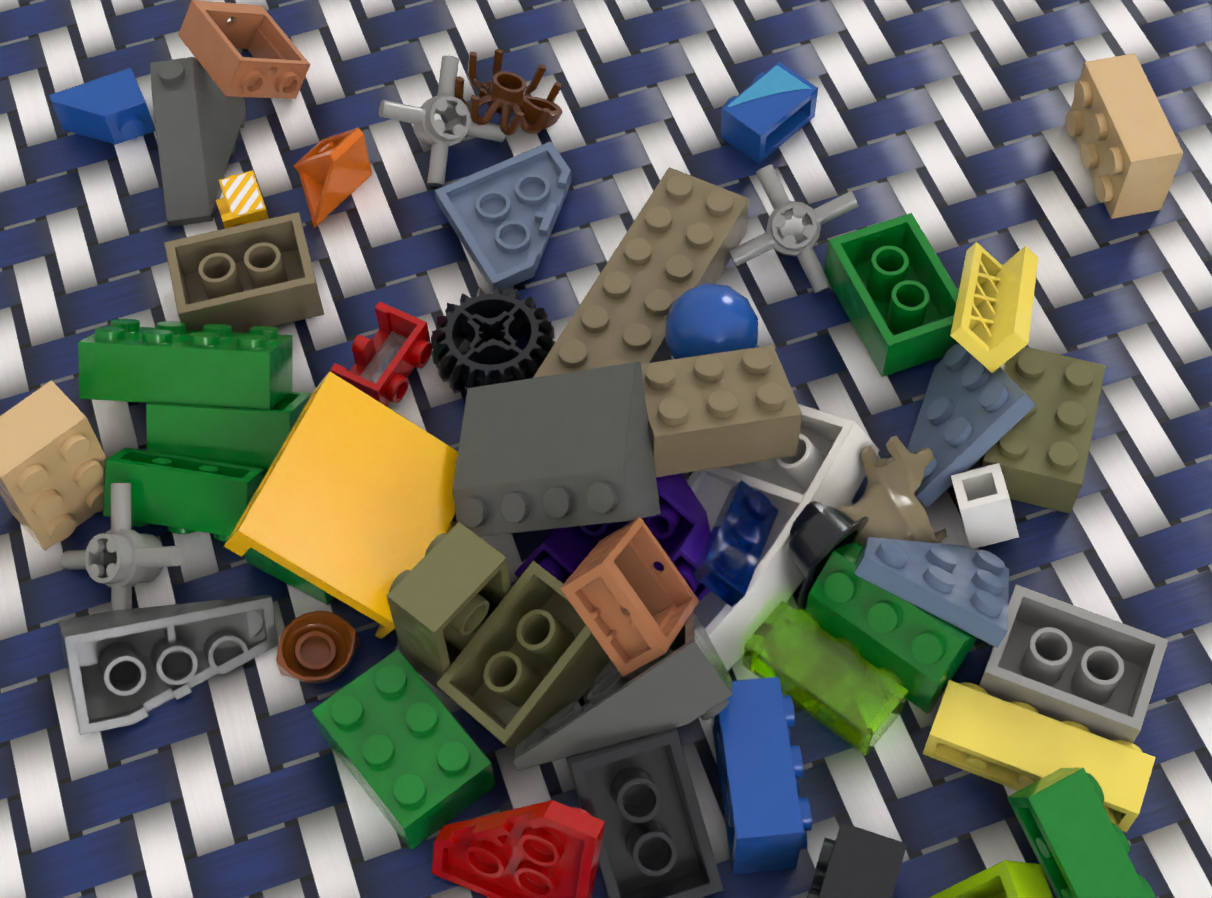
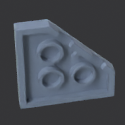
M550 141L434 190L438 206L493 294L497 286L503 291L535 276L572 182L571 170Z
M959 343L949 348L943 359L933 369L907 448L912 454L925 447L931 448L934 459L925 468L922 483L914 493L927 507L953 484L950 475L966 472L1036 406L1035 402L1001 367L991 373Z
M876 537L867 538L858 554L855 575L998 648L1008 632L1009 568L1005 567L1004 562L999 557L989 551L978 550L976 552L963 545Z

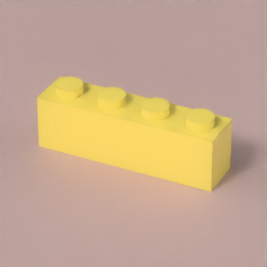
M951 680L948 681L922 753L1017 791L1060 768L1084 767L1086 773L1091 774L1097 780L1103 791L1104 802L1102 804L1111 822L1126 833L1139 815L1156 758L1143 753L1137 745L1125 740L1111 741L1090 733L1089 729L1080 723L1069 720L1058 721L1039 714L1036 708L1027 703L1019 701L1007 702L989 695L984 688L968 682L959 684Z

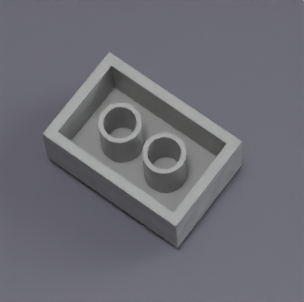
M1016 585L1008 604V632L998 648L992 647L979 686L984 688L989 695L1004 701L1027 703L1036 708L1039 714L1052 719L1080 723L1087 727L1090 733L1111 741L1125 740L1133 743L1141 731L1168 640Z

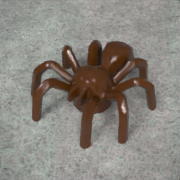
M496 49L492 71L493 79L489 82L480 83L476 77L477 53L470 52L468 79L473 87L480 91L479 97L471 95V103H467L463 99L464 79L459 76L456 77L455 97L461 99L467 105L472 122L477 125H485L496 112L501 115V131L505 135L510 136L517 131L519 125L524 132L535 134L539 133L542 129L554 125L563 112L554 101L562 87L561 83L556 82L553 85L547 99L529 96L540 83L547 68L545 65L539 64L530 84L526 87L525 80L519 75L512 72H501L504 51ZM487 103L489 107L484 115L480 117L479 107ZM514 112L515 116L509 126L510 113Z

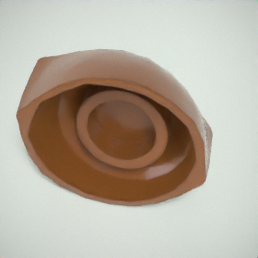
M313 611L302 614L285 627L279 640L276 661L283 676H288L304 683H326L339 677L349 667L361 644L355 628L343 618L329 611Z

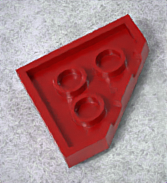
M550 800L444 825L434 841L432 874L488 898H592L605 821L593 817L583 809L569 807Z

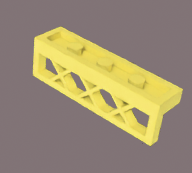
M977 242L966 251L950 336L991 373L1028 345L1038 257L1027 246H1024L1003 265Z

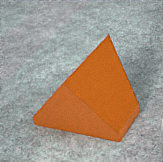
M359 127L322 139L293 165L299 173L314 228L372 175L365 137Z

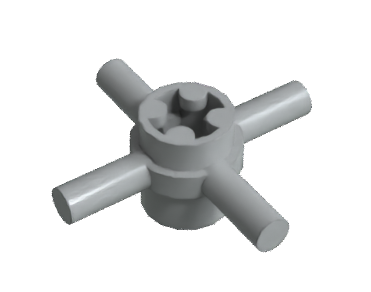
M442 56L438 95L426 100L421 107L382 100L379 106V117L412 123L417 139L422 144L431 147L427 184L435 187H443L445 184L450 146L461 142L466 135L497 142H503L506 136L501 131L499 124L488 122L485 125H477L472 122L467 105L461 99L455 97V82L459 58L454 56ZM435 113L443 114L446 117L448 123H446L445 133L443 132L445 130V123L442 120H435Z
M772 164L761 168L756 174L774 210L768 218L766 233L729 250L734 264L737 267L775 249L783 255L797 256L814 293L830 287L831 284L813 247L819 239L821 225L859 207L852 191L847 192L812 209V207L803 202L789 200ZM793 215L798 219L803 218L802 224L805 226L802 231L804 237L796 241L793 235L783 236L780 228L785 226L786 220L792 219Z
M111 483V530L95 535L90 540L86 550L65 551L61 557V564L66 570L86 569L89 576L95 582L111 587V611L132 609V586L138 583L154 581L160 575L163 567L179 566L183 561L184 555L182 549L178 546H162L160 540L154 535L138 533L132 530L131 483Z

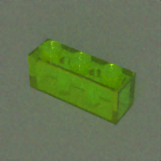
M784 601L780 602L744 645L742 664L759 678L779 677L782 695H791L793 703L865 756L868 755L903 711L908 690L903 687L901 680L894 673L882 667L876 668L861 657L860 652L852 643L843 638H834L819 627L818 622L810 613L800 608L794 609Z

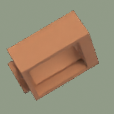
M191 0L178 34L225 96L296 99L311 65L261 5ZM236 48L248 49L254 58L242 57Z
M641 517L636 518L600 540L560 588L622 677L665 654L699 603L694 592ZM654 562H660L664 570H656Z

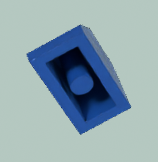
M131 68L49 95L63 130L114 145L156 131L146 101Z

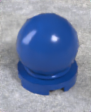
M704 283L689 289L672 303L666 318L665 343L674 359L761 347L757 345L758 318L746 297L727 285Z

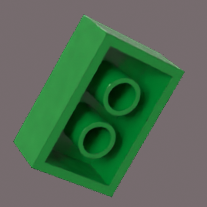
M912 213L828 240L824 272L881 377L943 357L949 348L958 344L950 334L959 291Z
M398 649L311 710L322 737L410 850H413L496 787L492 763Z

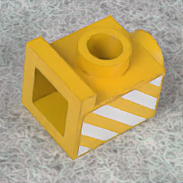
M253 170L219 180L224 197L217 199L216 202L225 229L269 219Z

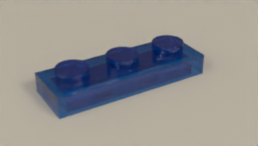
M742 480L729 491L692 574L694 578L731 607L745 596L779 511L763 493L753 490Z

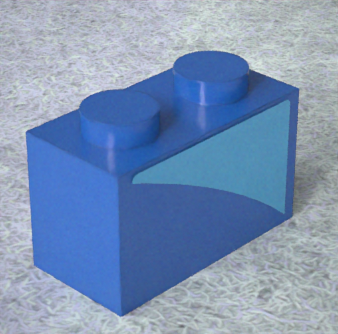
M778 62L766 73L762 72L757 75L751 85L741 94L732 96L727 100L721 110V138L754 162L760 164L815 117L818 87L781 62Z

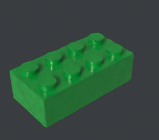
M135 319L111 320L110 326L96 328L94 334L78 342L80 399L270 410L292 390V335H280L276 327L249 328V333L232 332V326L227 324H207L203 326V330L186 329V323L159 322L157 323V328L140 327V321Z

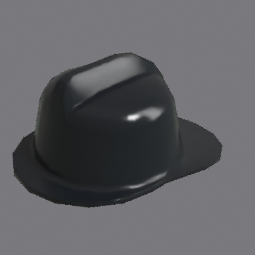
M816 501L810 502L805 506L793 522L790 530V541L787 546L788 555L805 579L797 600L798 608L806 609L808 593L832 552L855 542L859 533L868 523V517L855 521L839 509L832 506L826 507Z

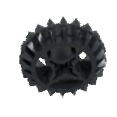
M497 286L494 294H485L479 287L477 297L470 298L462 293L460 306L447 303L446 316H437L436 330L432 331L431 344L433 346L431 354L433 363L436 364L442 381H449L450 388L454 394L465 390V395H467V388L533 378L555 344V341H553L555 338L554 327L548 321L545 309L536 308V302H534L532 296L521 300V295L517 289L509 295H503V291L499 286ZM522 334L529 341L523 351L517 347V339ZM466 339L470 342L468 345L469 351L463 356L458 351V348L463 340Z

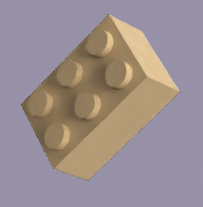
M1136 54L1084 62L1080 79L1074 86V99L1070 111L1066 113L1065 124L1068 134L1071 137H1075L1079 146L1083 167L1086 170L1089 169L1093 177L1098 201L1105 204L1111 219L1161 210L1182 158L1183 151Z
M52 380L0 416V496L12 515L45 551L56 542L68 538L76 527L95 513L104 510L105 460L107 459L87 417Z

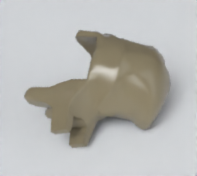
M893 436L886 444L892 457L879 460L871 446L864 447L861 457L868 480L865 493L852 506L837 507V509L855 521L863 517L869 518L868 523L855 541L862 546L868 537L940 543L948 537L946 529L934 533L924 507L914 495L922 483L925 468L934 459L931 448L925 447L912 454L897 436Z

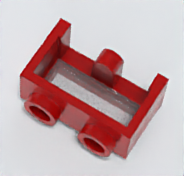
M379 301L375 307L379 326L378 332L373 339L363 335H358L354 339L352 352L355 364L350 371L334 363L330 372L388 407L391 401L399 403L403 399L408 389L409 375L415 367L422 369L431 357L433 346L430 342L427 322Z

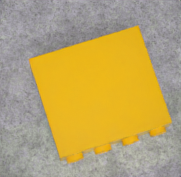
M329 372L314 389L224 547L241 557L250 547L379 623L380 626L375 636L382 639L395 629L386 596L393 581L403 571H411L425 557L430 543L442 533L447 534L457 524L452 520L456 513L452 489L458 451L337 375Z

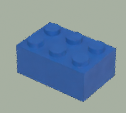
M779 677L732 681L733 695L727 698L729 700L728 705L720 713L712 717L711 722L732 875L796 868L800 849H807L808 846L807 831L812 830V818L808 797L799 798L798 778H803V762L799 745L791 746L790 728L795 726L791 695L782 696Z

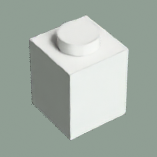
M999 463L950 475L970 549L1019 538L1010 497Z

